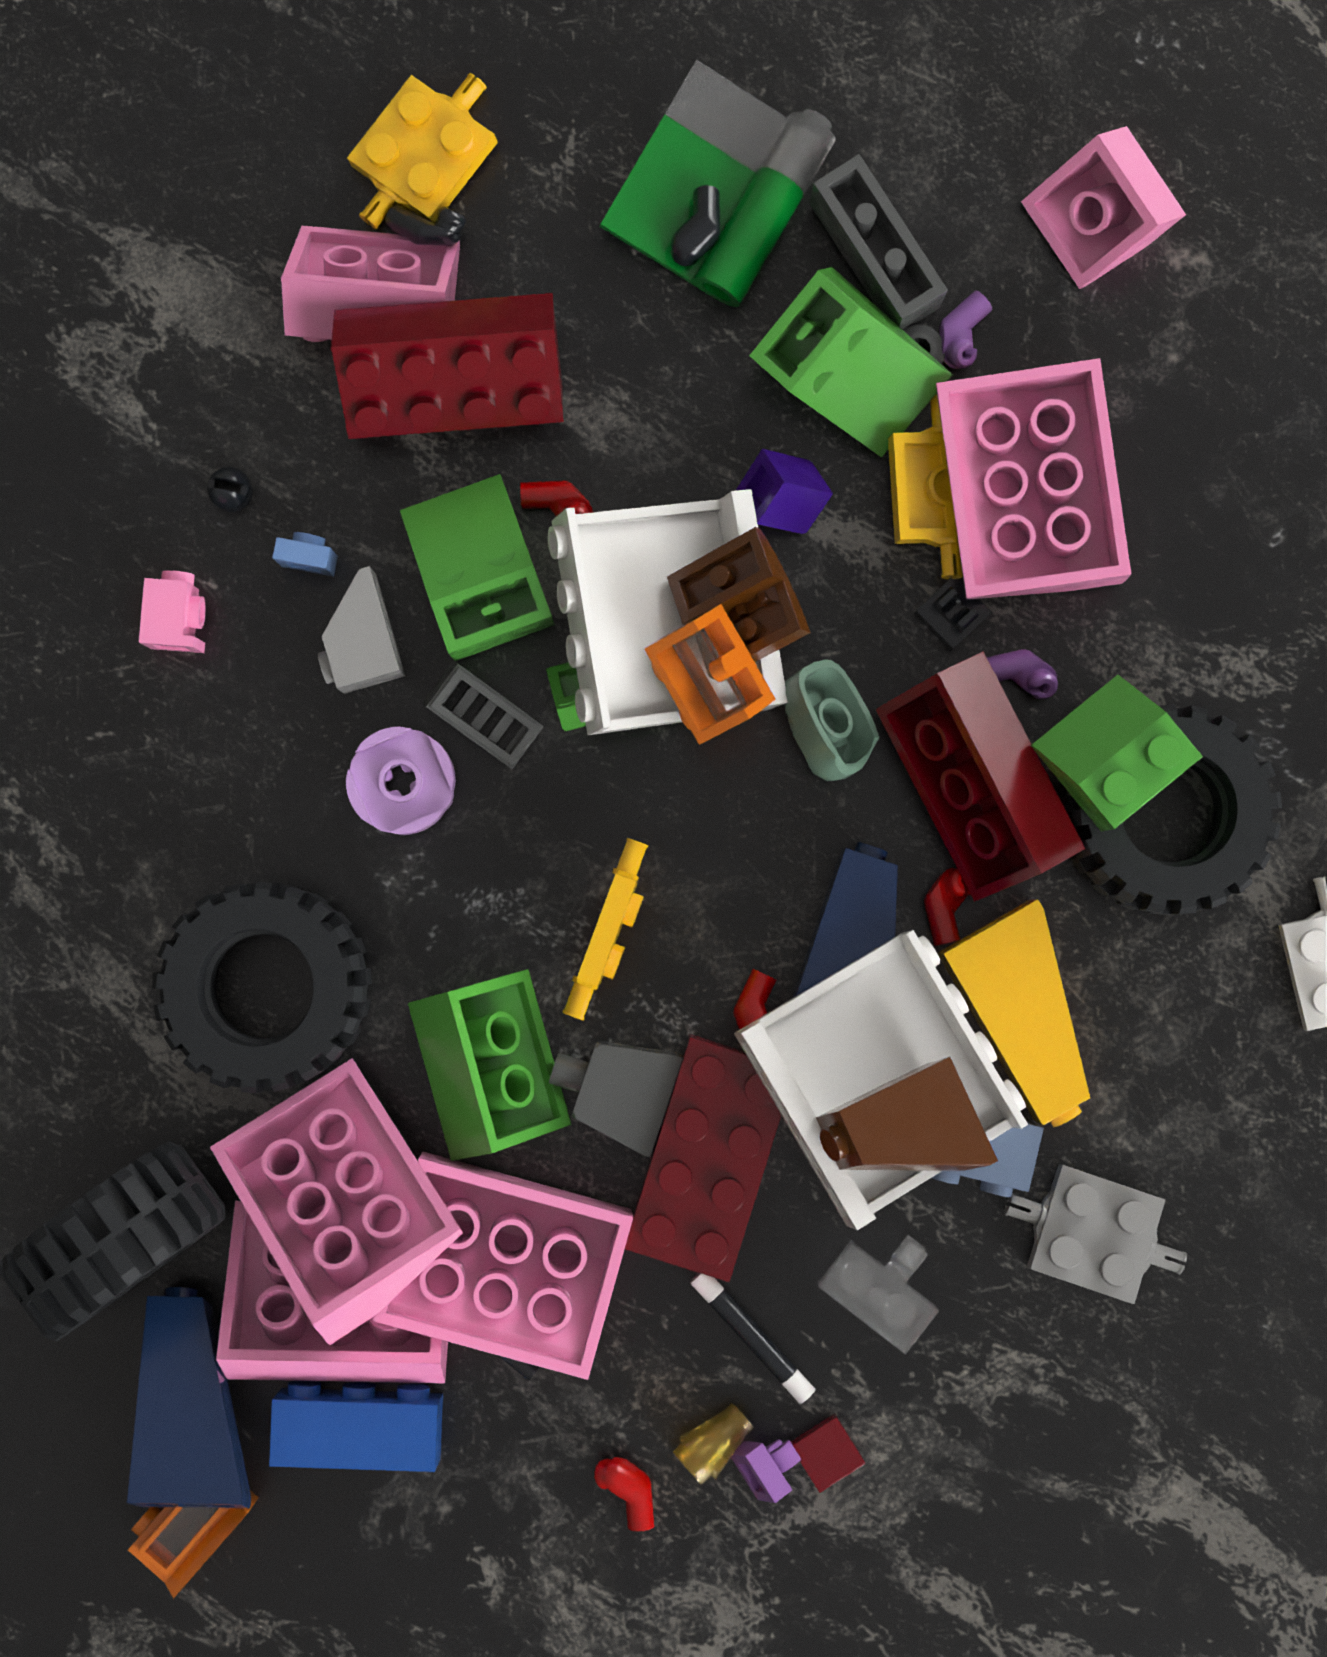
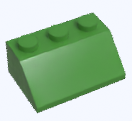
M528 969L408 1003L451 1161L492 1154L571 1125L561 1087L549 1084L554 1060Z

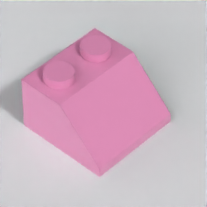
M1127 126L1098 134L1021 201L1079 289L1086 287L1147 247L1186 215Z

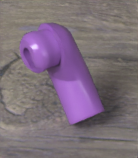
M1021 649L986 657L999 682L1011 679L1034 698L1048 699L1058 689L1055 670L1029 650Z

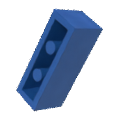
M291 1381L288 1383V1388H281L272 1399L269 1466L435 1472L441 1459L443 1393H430V1387L423 1384H402L397 1386V1392L375 1391V1384L368 1382H349L342 1385V1390L321 1389V1383L318 1381Z

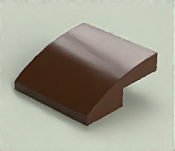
M754 527L667 576L683 625L722 604L754 662L811 633L791 583L760 528ZM699 632L696 636L709 675L712 677L709 671V664L716 658L703 635Z

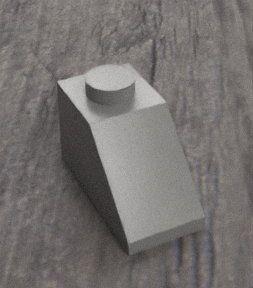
M370 566L361 568L355 575L322 634L326 651L318 653L319 664L326 683L335 682L336 688L344 694L406 676L377 574Z

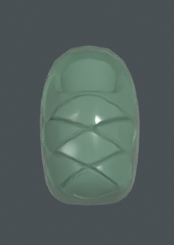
M825 659L813 662L786 679L785 686L788 703L784 704L785 712L788 716L793 736L804 754L812 773L825 781L846 779L862 769L879 740V735L867 706L846 672L834 661Z

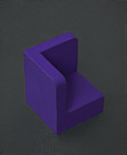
M761 449L735 490H752L758 525L800 534L808 532L833 495V492L811 461L766 449Z

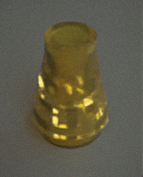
M731 1403L721 1413L679 1437L682 1443L672 1452L702 1485L711 1476L716 1480L745 1436L754 1427L739 1409Z

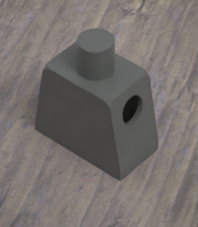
M597 1041L590 1062L559 1052L549 1084L579 1093L572 1113L573 1118L641 1155L651 1157L683 1061V1055L670 1051Z

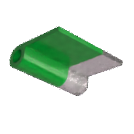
M696 60L599 227L714 299L732 307H739L832 149L836 139L830 131L832 125L826 117L811 109H805L803 113L792 112L788 117H785ZM703 185L713 186L720 192L719 239L708 252L699 258L696 264L686 267L681 266L673 260L671 255L672 237L693 215L694 190Z

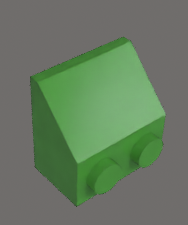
M1120 675L1113 677L1030 745L1101 832L1117 828L1203 757L1167 712Z

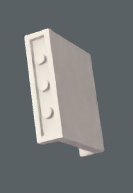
M752 490L731 491L717 500L575 514L574 508H566L551 521L552 526L548 529V547L551 557L558 559L561 580L557 584V600L563 614L567 613L571 635H568L566 639V654L570 666L577 670L580 689L575 694V707L579 720L586 723L587 735L682 722L677 705L665 684L656 677L652 669L651 660L644 649L683 626L667 576L750 529L758 528ZM694 635L687 639L726 709L729 710L740 704L741 702L728 679L718 682L710 677L697 636ZM777 650L755 662L776 698L775 701L761 711L770 710L788 703L780 652Z
M914 930L897 935L734 1033L846 1226L855 1230H859L875 1220L876 1217L873 1213L941 1171L839 1170L836 1162L828 1157L820 1141L821 1128L816 1117L924 1064L951 1057L989 1142L1011 1128L1022 1129L1028 1125L1021 1113V1110L1026 1107L1021 1094L1010 1080L1002 1081L992 1062L997 1060L992 1045L982 1032H973L964 1016L969 1011L966 1001L952 983L946 986L936 969V966L940 964L936 950L925 936L922 935L918 938Z

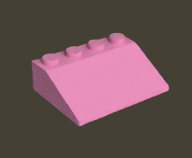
M1100 358L936 383L966 599L1067 592L1123 584L1131 575V567Z
M353 1058L210 1147L310 1322L329 1345L377 1315L463 1233Z
M422 1152L418 1159L420 1166L463 1233L387 1306L375 1315L372 1321L588 1380L632 1224L633 1214L631 1209Z
M235 1201L216 1361L226 1379L445 1383L448 1341L374 1322L372 1317L329 1345L310 1322L242 1202Z

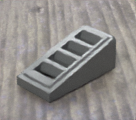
M454 660L423 701L425 707L511 769L514 768L544 727ZM463 680L469 686L452 709L449 710L443 704L460 681ZM481 693L487 699L470 722L467 723L461 717L478 694ZM499 706L504 710V713L488 735H483L479 730L496 707ZM513 720H518L522 723L521 727L506 748L502 749L496 743Z

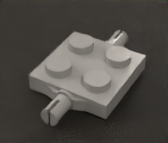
M1058 1164L1051 1189L1041 1203L1017 1196L1012 1193V1197L1007 1199L1008 1203L1026 1208V1212L1005 1205V1216H1011L1034 1224V1245L1026 1267L1028 1269L1135 1304L1143 1274L1150 1267V1264L1176 1272L1179 1275L1185 1268L1184 1265L1166 1260L1165 1256L1186 1262V1252L1157 1243V1227L1165 1199Z

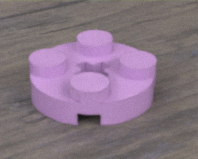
M400 726L385 728L367 737L355 751L356 754L351 760L350 770L348 769L346 776L347 795L352 807L360 818L380 831L399 835H410L424 831L438 822L453 803L456 783L453 763L443 746L422 731ZM401 766L405 773L414 772L416 781L410 784L411 792L405 796H402L399 790L389 791L387 788V782L393 779L392 769Z

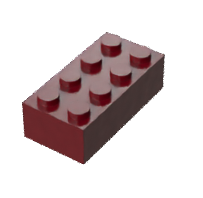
M553 293L334 310L331 350L348 439L564 422L562 379Z
M984 652L936 673L875 709L974 902L1042 874L1085 849L1047 772L1043 768L1036 752L1030 746L1031 742Z
M689 1034L683 1053V1061L654 1145L633 1212V1220L625 1245L626 1250L726 1282H730L782 1116L743 1050Z

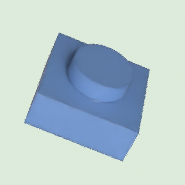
M294 532L292 540L276 538L273 559L281 567L334 577L338 555L330 547L325 546V538L308 533Z

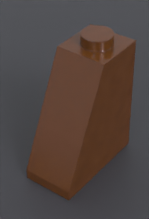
M951 1057L924 1064L816 1117L821 1128L820 1141L828 1157L836 1162L839 1170L965 1171L990 1166L998 1162Z

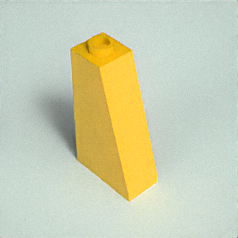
M1030 899L963 937L960 941H956L937 952L966 1001L985 1037L992 1045L1008 1077L1021 1094L1033 1120L1041 1125L1051 1122L1053 1127H1057L1078 1116L1082 1112L1078 1105L1090 1099V1094L1044 908L1038 899Z

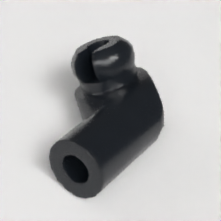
M703 185L694 190L693 215L672 237V258L677 264L685 267L696 264L699 258L708 252L719 239L720 192L713 186Z
M402 205L392 206L385 218V224L388 229L416 245L452 246L463 237L460 232L466 223L463 214L447 207H442L438 210L435 222L419 216Z

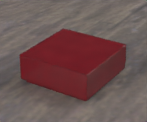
M835 1413L791 1441L801 1458L800 1463L819 1493L866 1464Z

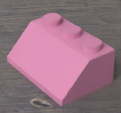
M301 226L281 277L285 336L302 337L311 342L332 340L334 310L455 301L460 240L452 246L416 245L398 234Z

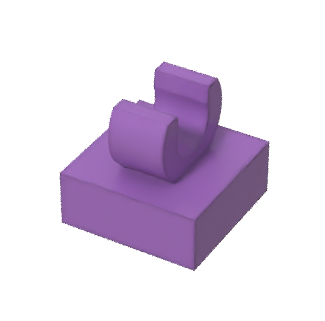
M777 1439L767 1447L763 1443L744 1441L728 1453L757 1500L776 1503L792 1491L782 1473L796 1465L801 1458L790 1440L782 1443L780 1439Z

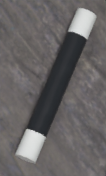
M698 1273L690 1281V1284L799 1404L805 1402L814 1393L815 1388L714 1277Z

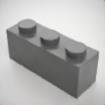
M860 154L813 183L810 206L875 306L902 330L916 324L941 307L948 289Z

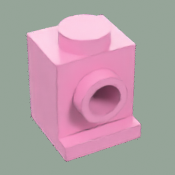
M162 571L161 579L144 578L139 633L140 644L154 650L204 653L205 642L196 638L195 632L196 629H202L204 625L205 599L199 596V589L194 586V574L181 571Z

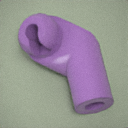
M977 290L943 318L939 325L942 353H945L944 362L954 369L968 368L975 362L977 349L973 348L972 328L993 310L987 298Z

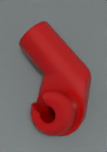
M569 481L520 483L522 509L549 508L556 517L566 508H574L575 514L593 513L590 502Z
M950 868L941 873L924 898V906L934 946L961 940L954 913L966 897L971 894L957 868Z
M752 969L734 1006L733 1013L739 1030L767 1014L765 1004L777 981L755 969Z
M621 1457L602 1459L598 1462L594 1471L595 1482L600 1488L609 1489L610 1492L626 1501L628 1530L646 1531L654 1528L652 1487L647 1473L629 1460Z

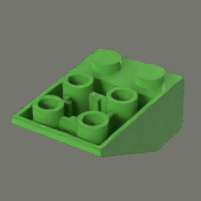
M833 267L820 269L816 272L749 355L790 393L880 457H883L889 450L888 438L893 433H903L937 394L936 383L947 382L953 375Z
M500 474L400 510L432 610L448 654L454 661L555 625Z

